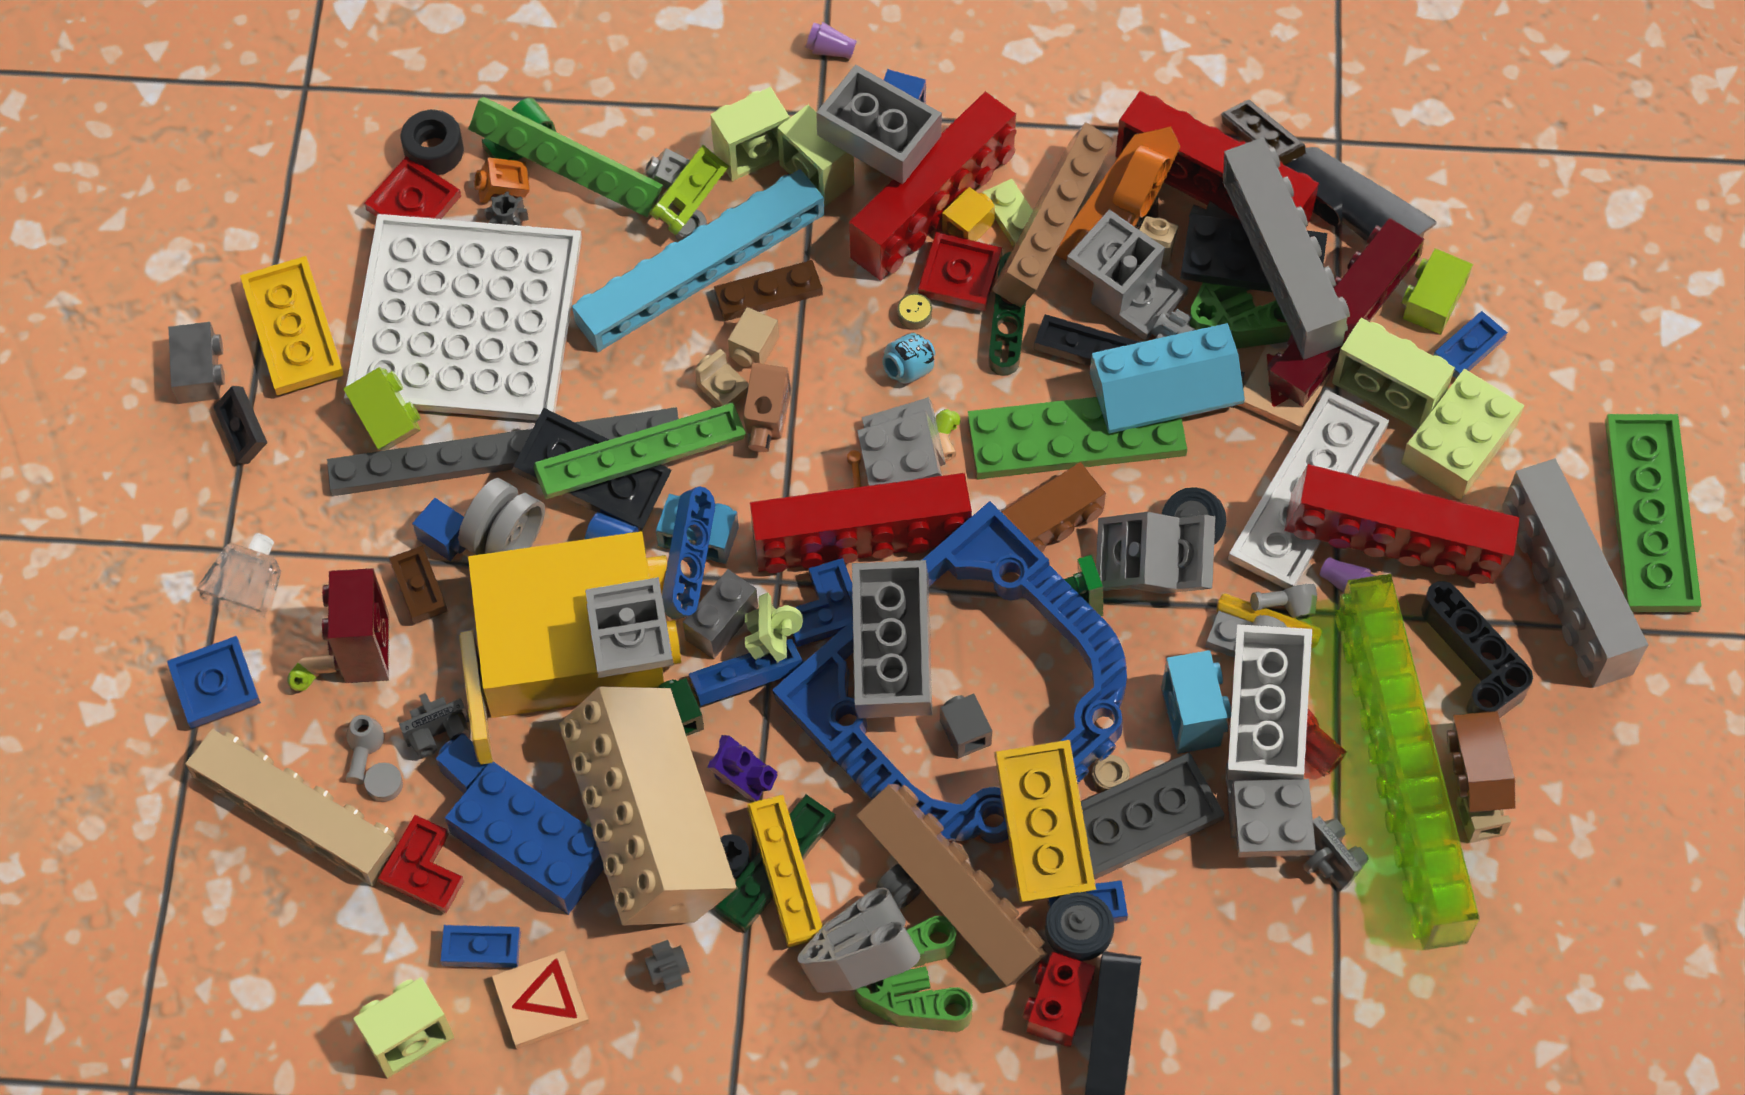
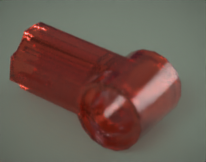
M1308 709L1305 760L1325 777L1338 767L1345 758L1347 751L1319 727L1317 718Z

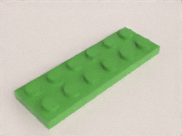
M1097 397L968 411V424L977 480L1067 470L1079 462L1084 467L1187 455L1182 418L1109 434Z
M1607 414L1605 428L1623 591L1632 612H1699L1702 605L1678 414Z

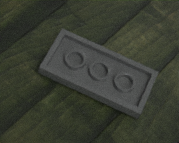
M1190 752L1081 802L1094 880L1224 820L1225 814Z

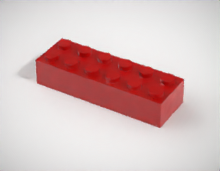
M985 91L941 133V137L903 184L893 179L849 221L850 258L880 281L889 273H895L901 267L904 258L911 251L916 252L924 244L926 237L934 229L938 230L942 227V213L968 187L975 190L979 185L984 186L991 179L996 168L1001 164H1007L1012 159L1015 153L1014 145L1017 132L1015 129L1016 113Z
M1139 91L1119 119L1115 157L1118 158L1135 134L1172 127L1181 147L1164 183L1207 206L1209 201L1239 219L1223 184L1224 151L1246 143L1239 142L1223 134L1220 129L1208 126L1194 119L1188 112L1179 111L1165 104L1157 96H1150ZM1280 161L1278 169L1282 178L1287 176L1292 184L1294 204L1296 207L1301 206L1309 223L1319 183L1314 181L1309 175L1301 172L1298 173L1283 165Z
M1308 464L1291 492L1284 531L1294 533L1297 538L1304 540L1317 539L1329 542L1335 548H1353L1364 551L1366 555L1371 557L1385 556L1397 559L1400 563L1407 566L1421 565L1433 568L1439 574H1457L1468 577L1470 581L1475 583L1493 584L1514 557L1520 517Z
M965 473L750 502L752 533L758 572L767 571L768 573H780L787 568L800 566L811 568L841 558L844 559L845 563H851L858 558L872 556L882 559L890 557L894 553H923L930 548H936L972 517Z

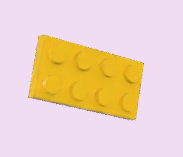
M307 256L240 275L277 396L344 376Z
M1070 740L994 752L1019 902L1096 890Z

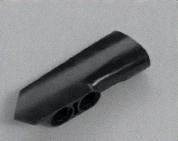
M1305 147V155L1285 165L1298 173L1301 172L1309 175L1314 181L1319 183L1313 208L1315 214L1333 226H1338L1340 223L1345 224L1365 241L1368 240L1376 226L1382 228L1389 218L1422 238L1427 230L1436 225V220L1317 147Z

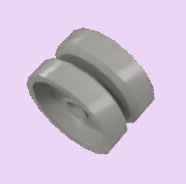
M500 478L493 479L479 491L466 511L460 526L459 544L476 555L529 548L533 545L543 524L545 505L527 493L518 495V489Z

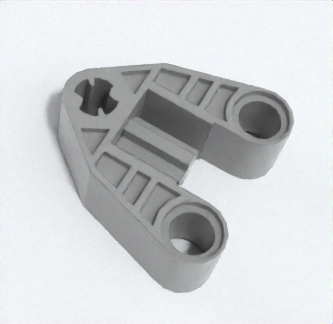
M877 888L864 895L825 924L800 952L798 962L817 992L825 993L855 990L905 972L919 961L920 953L904 927L906 920L887 888Z

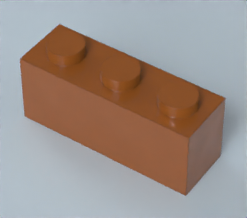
M1079 462L1006 508L1002 513L1043 552L1046 545L1056 539L1058 541L1066 539L1072 534L1075 527L1084 521L1090 523L1097 519L1103 512L1106 492L1084 465Z
M1498 711L1453 715V730H1447V744L1449 753H1452L1454 775H1457L1459 797H1466L1469 812L1515 809V776Z

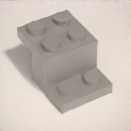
M1111 210L1107 211L1067 256L1066 263L1094 282L1091 303L1145 341L1152 335V329L1163 312L1170 314L1188 292L1187 286L1161 269L1165 247Z
M929 397L862 417L864 428L857 431L869 486L942 476L940 466L946 463L933 405Z
M1140 512L1098 518L1096 569L1103 585V591L1131 588L1166 594L1212 589L1215 516L1197 515L1178 518L1153 512Z
M659 577L585 590L598 678L674 665Z
M1226 763L1225 773L1231 838H1236L1238 857L1314 855L1316 849L1309 779L1228 780V763Z

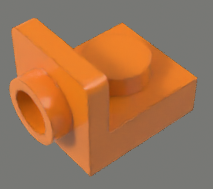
M488 157L481 170H477L474 178V187L479 191L480 203L488 204L493 194L503 195L506 192H509L511 196L526 197L530 191L526 162Z

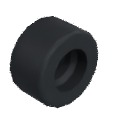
M424 110L411 116L403 125L400 138L405 157L408 156L415 163L424 166L436 175H441L454 169L462 160L464 152L463 140L459 124L452 115L441 110ZM440 138L444 140L441 144L434 147L421 146L428 139Z

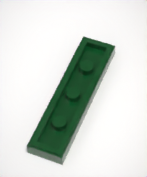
M807 794L789 814L803 860L836 820V814ZM760 852L736 880L737 889L715 907L716 913L745 933L773 899Z

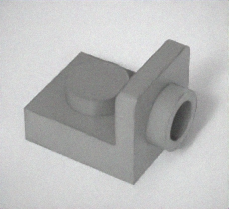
M665 148L657 158L654 156L650 158L644 175L663 184V187L668 189L690 160Z

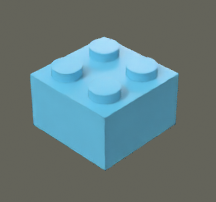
M1210 650L1168 657L1166 659L1161 689L1177 754L1221 746L1223 734L1228 732L1227 718H1231L1230 701L1228 696H1222L1219 685L1223 684L1222 670L1219 662L1213 663Z

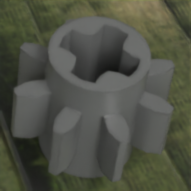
M509 192L498 197L492 196V208H485L484 210L486 219L490 220L489 223L521 226V221L529 219L522 197L515 199L509 195Z
M668 940L652 945L653 955L644 959L653 985L663 982L666 991L682 986L681 975L690 973L681 945L672 948Z

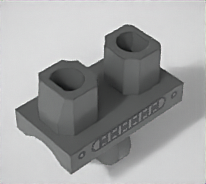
M423 693L419 695L422 706L409 711L412 719L399 724L407 746H412L420 758L429 756L438 750L433 737L443 732L447 733L450 740H456L461 734H465L468 738L470 737L467 726L469 719L461 698L446 704L444 697L430 702L427 694Z
M1319 816L1313 819L1316 850L1314 855H1307L1309 860L1304 864L1303 868L1308 874L1319 869L1325 878L1329 877L1341 892L1349 887L1367 863L1369 857L1361 847L1354 846L1348 850L1343 845L1341 840L1346 835L1345 828L1337 818L1324 822Z

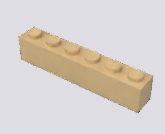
M211 729L186 762V766L194 779L372 887L375 885L397 846L394 839L395 834L388 827L378 822L375 825L370 824L363 819L364 815L359 810L349 804L342 807L333 801L334 797L325 789L319 786H315L312 789L305 785L303 778L289 768H285L282 771L275 767L273 760L259 750H255L252 753L243 747L244 743L235 735L229 732L222 735Z

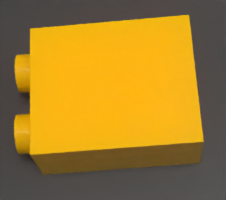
M642 531L468 556L482 684L491 718L577 706L598 687L658 688L664 682L662 667L598 678L587 610L586 589L659 577L662 593L667 569L666 555L646 557ZM676 620L666 621L673 664H682Z

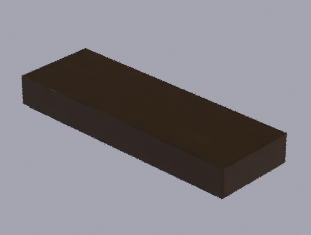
M1249 99L1221 113L1222 123L1246 143L1264 137L1268 147L1275 148L1283 165L1306 154L1304 143Z

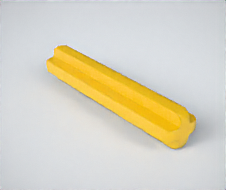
M1226 593L1221 595L1217 604V613L1221 611L1252 623L1257 616L1267 615L1279 619L1288 628L1312 629L1311 648H1315L1319 643L1322 629L1267 608L1255 611L1251 606V602Z

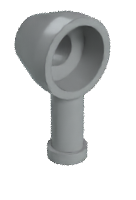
M1303 584L1277 592H1255L1251 594L1250 602L1255 611L1266 607L1284 605L1292 618L1302 620L1315 615L1317 590L1315 584Z
M359 715L353 718L347 729V741L354 752L350 770L346 775V781L356 785L364 783V771L368 754L377 751L384 742L382 726L377 720L366 715ZM368 726L365 732H357L359 727Z

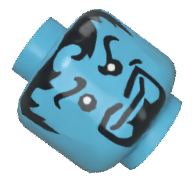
M916 333L906 334L886 346L882 359L884 370L893 380L904 384L911 383L932 371L935 361V349L932 343Z

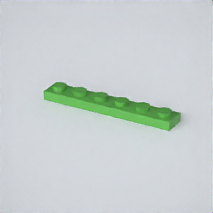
M484 96L477 102L468 130L647 218L650 216L649 212L656 205L663 184Z
M730 403L535 462L533 469L546 500L742 440L746 433L734 403Z

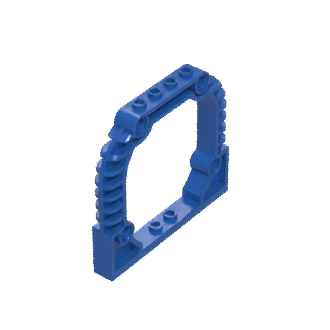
M989 501L922 559L926 560L929 586L948 570L958 580L972 579L992 582L998 596L1005 600L1012 601L1024 597L1079 651L1091 670L1094 687L1076 705L1074 713L1075 728L1061 740H1070L1078 784L1088 774L1089 770L1087 768L1095 760L1103 761L1115 750L1116 745L1114 743L1117 742L1122 734L1123 724L1120 706L1124 698L1127 682L1125 654L1117 635L1110 625L1050 566L1049 559ZM1010 572L1020 576L1018 580L1010 583L1001 579ZM853 620L772 690L776 702L825 754L851 777L871 800L888 784H898L900 787L906 785L919 799V802L916 804L925 815L928 813L932 814L944 828L941 833L948 841H965L976 838L979 835L983 840L992 844L1002 843L1008 839L999 787L983 788L974 793L963 804H953L932 799L912 785L865 735L867 719L858 718L855 699L848 697L850 672L845 660L854 653ZM847 714L857 717L856 721L850 726H842L838 723L840 718ZM1100 717H1108L1114 722L1112 726L1106 729L1098 728L1094 724ZM997 814L1002 816L1004 821L998 827H989L984 823L985 819L990 815Z

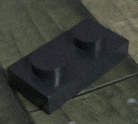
M231 386L213 408L237 463L249 464L268 442L244 388Z

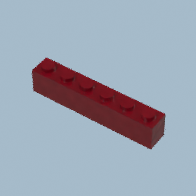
M1391 218L1386 221L1382 228L1380 226L1374 228L1367 240L1368 246L1362 253L1357 251L1352 256L1347 266L1349 270L1343 278L1340 276L1335 278L1336 286L1333 288L1338 298L1343 297L1350 312V317H1347L1346 321L1348 330L1345 331L1343 344L1361 318L1369 322L1422 255L1425 239ZM1291 334L1287 343L1289 345L1283 354L1278 352L1268 365L1267 370L1270 371L1268 385L1304 407L1336 366L1342 346L1303 360Z

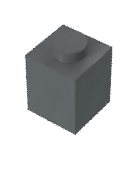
M975 694L966 697L963 695L955 696L946 701L944 706L940 707V723L958 759L992 745V729Z

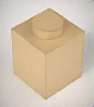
M747 307L728 339L729 356L736 363L744 367L752 366L753 362L764 364L779 339L778 320Z

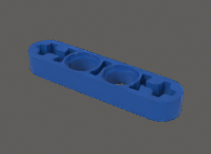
M701 486L684 492L680 496L662 591L664 611L668 617L675 620L692 615L697 610L715 512L713 495L708 489ZM687 528H690L695 533V545L691 544L687 538ZM682 560L687 562L690 567L689 578L682 573Z

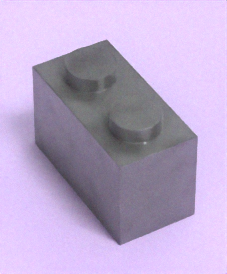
M211 322L169 326L171 388L178 404L220 399L219 385H225L223 365L218 364V355H223L221 335H215Z
M728 569L699 602L697 610L683 621L685 640L714 660L745 624V614L758 608L757 589Z

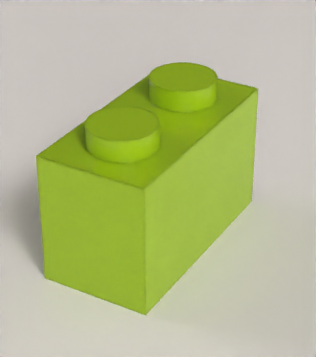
M1435 248L1429 260L1425 258L1421 260L1415 277L1419 278L1416 286L1409 285L1401 302L1406 305L1403 319L1441 335L1468 282L1473 264Z
M381 367L346 386L343 390L378 450L384 451L421 431L417 421L421 420V417L411 401L405 403L399 392L403 389V386L397 375L393 371L388 373L386 369Z

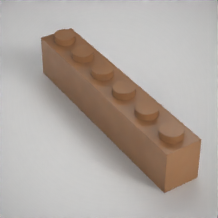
M1087 122L1078 130L1065 149L992 291L1020 308L1033 295L1114 139Z
M888 784L857 814L858 818L1006 986L1016 984L1048 954L1042 947L1045 944L1044 940L1032 927L1029 926L1026 929L1016 918L1019 916V912L1006 898L1000 900L991 890L994 887L993 882L983 871L978 869L975 872L966 862L969 858L966 851L955 841L950 844L941 832L944 828L932 814L928 813L925 815L916 805L919 802L917 796L906 785L900 787L898 784Z

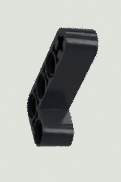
M1446 581L1433 583L1428 588L1421 608L1422 616L1481 680L1475 686L1466 708L1467 714L1498 711L1499 718H1501L1525 699L1533 680V673L1530 667L1454 585ZM1465 626L1472 633H1463L1457 627ZM1481 653H1491L1495 656L1496 660H1488ZM1506 679L1516 680L1521 686L1513 687L1507 683ZM1478 700H1488L1494 707H1484Z
M1107 951L1102 952L1085 1095H1125L1141 956Z

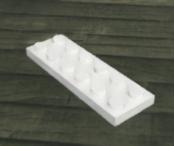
M1326 389L1231 549L1228 560L1285 589L1296 586L1321 540H1304L1297 538L1294 533L1284 531L1291 492L1308 464L1359 477L1384 434L1389 420Z

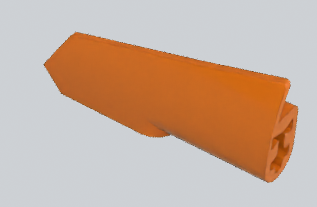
M1172 127L1135 134L1071 222L1055 256L1067 261V256L1108 210H1111L1134 227L1139 218L1144 217L1149 212L1181 147Z

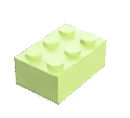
M1361 318L1340 349L1332 384L1419 429L1448 391L1455 367L1449 365L1442 357L1431 355L1419 349L1412 341L1401 339L1387 332L1380 324L1370 323Z
M1464 369L1407 443L1401 464L1461 501L1516 428L1525 405Z

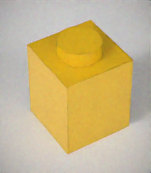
M968 187L942 213V231L947 235L977 241L994 224L995 205L987 195L978 193L971 187Z

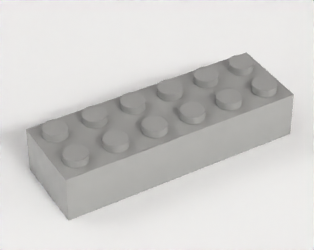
M1264 137L1224 151L1223 184L1301 356L1305 360L1343 345L1344 334L1348 330L1346 321L1347 317H1350V312L1343 297L1338 298L1333 288L1336 286V282L1330 267H1324L1319 258L1322 256L1318 240L1315 236L1310 237L1306 230L1308 221L1301 206L1296 207L1292 199L1294 190L1287 176L1282 178L1278 169L1280 167V160L1275 148H1269Z
M1556 458L1517 470L1502 505L1503 513L1520 517L1517 532L1519 547L1523 553H1528L1532 561L1533 575L1539 584H1543L1548 594V606L1554 615H1558L1563 625V637L1569 646H1573L1578 656L1577 663L1581 674L1585 678L1588 677L1593 688L1633 675L1648 647V643Z

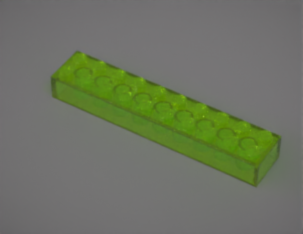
M1385 574L1351 579L1347 581L1344 594L1340 595V608L1335 611V620L1338 631H1344L1346 642L1343 644L1345 661L1347 664H1352L1354 675L1351 677L1353 694L1355 697H1360L1363 709H1360L1361 726L1363 731H1369L1371 742L1368 743V754L1371 764H1377L1379 777L1376 778L1378 795L1380 799L1385 798L1388 811H1385L1386 828L1388 833H1394L1397 844L1393 848V854L1397 868L1403 869L1405 881L1402 882L1403 897L1407 904L1411 903L1414 916L1411 917L1412 933L1415 939H1420L1423 951L1467 944L1480 917L1392 575Z

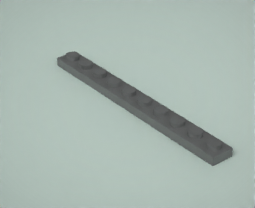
M677 407L575 423L611 440L679 418ZM532 429L327 459L330 491L332 496L512 470Z

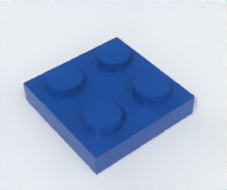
M237 636L167 661L183 711L191 729L261 703Z

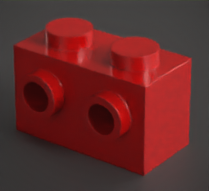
M1055 952L1051 953L1048 964L1041 962L1034 983L1040 985L1037 997H1029L1023 1014V1019L1028 1020L1027 1033L1071 1048L1094 979L1096 966Z

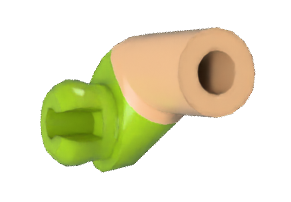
M945 409L939 412L935 418L945 461H948L956 456V451L949 439L951 430L957 428L956 425H960L961 420L957 412Z
M323 655L300 659L288 675L287 681L291 689L304 691L319 674L337 672L334 667V656Z

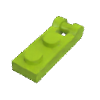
M702 145L649 214L656 220L659 218L669 225L668 230L677 235L729 166ZM671 203L681 210L679 215L668 208Z

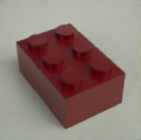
M374 568L329 571V584L322 587L323 605L328 607V618L322 619V636L324 641L328 640V651L330 656H334L335 670L341 671L345 683L389 681V612Z

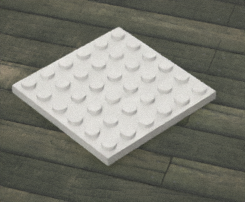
M378 214L346 386L381 367L386 369L388 373L393 371L397 375L403 386V389L399 391L405 403L411 401L416 410L537 420L543 408L555 413L581 248V231ZM345 393L344 399L346 404H352Z

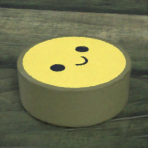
M912 293L900 300L898 304V319L902 325L910 329H920L929 324L932 318V304L926 296Z

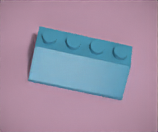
M1228 323L1094 352L1091 356L1090 377L1109 434L1244 404L1245 402L1238 351Z

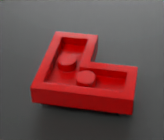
M414 814L378 878L380 884L447 914L464 883L463 876L434 864L437 855L449 836L448 830Z

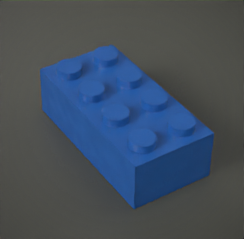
M495 762L489 763L445 817L450 834L567 915H569L604 870L592 828Z

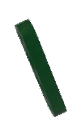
M1008 252L1001 257L998 268V277L1011 252ZM996 293L989 348V367L994 373L1006 376L1013 374L1020 364L1026 303L1021 308L1015 304H1007L1002 300V296ZM1003 322H1012L1016 325L1017 330L1012 334H1004L998 329V326ZM1002 345H1009L1006 363L1000 362Z

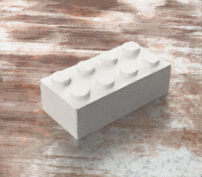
M1237 624L1228 780L1304 779L1312 629Z

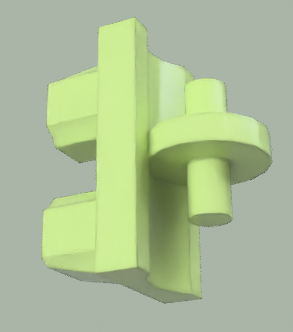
M768 592L759 596V608L745 614V623L751 632V635L745 637L746 649L755 660L770 653L777 662L786 659L787 636L795 634L801 629L803 623L801 612L789 605L775 609L771 603V595Z

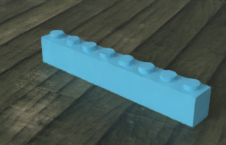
M801 169L791 175L786 174L782 176L771 187L764 191L755 192L746 202L736 208L725 210L719 218L707 225L697 227L691 235L681 241L667 245L658 255L651 259L642 260L633 270L621 277L612 278L603 288L593 294L582 296L572 306L575 324L595 350L600 352L824 216L823 195Z

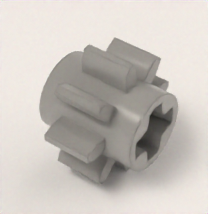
M1177 309L1175 312L1172 311L1171 315L1163 312L1156 321L1151 334L1158 339L1194 331L1195 329L1189 323L1191 316Z

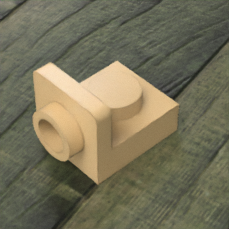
M1145 216L1140 231L1165 247L1162 264L1168 266L1179 225L1169 223L1162 218Z
M721 349L713 355L705 356L698 363L695 369L697 387L718 407L730 403L735 405L747 395L749 383L727 363L726 354Z

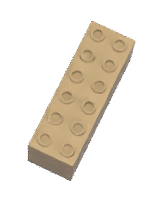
M598 687L566 716L559 725L622 925L695 923L737 889L671 689Z

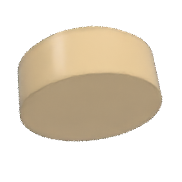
M1109 755L1103 761L1098 759L1094 764L1092 772L1093 783L1101 792L1128 781L1130 776V769L1126 761L1115 755Z

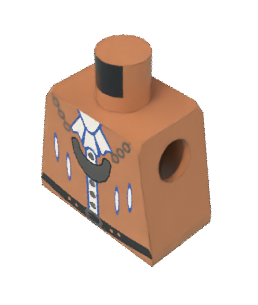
M752 363L743 420L746 433L750 434L748 448L753 451L768 452L771 438L779 439L782 437L791 395V384L787 367Z

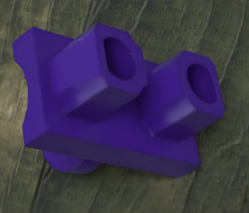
M729 735L721 736L718 752L707 766L720 783L729 784L749 801L754 802L759 800L762 791H770L778 775L775 769L763 763L751 750L739 744Z

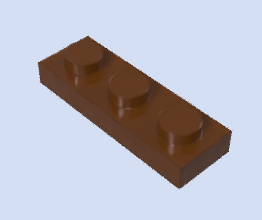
M809 260L714 286V293L725 322L740 318L747 307L762 312L823 295V288L814 262Z

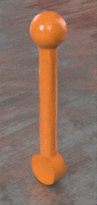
M852 450L847 454V461L852 465L854 488L861 487L859 472L861 453L857 450Z

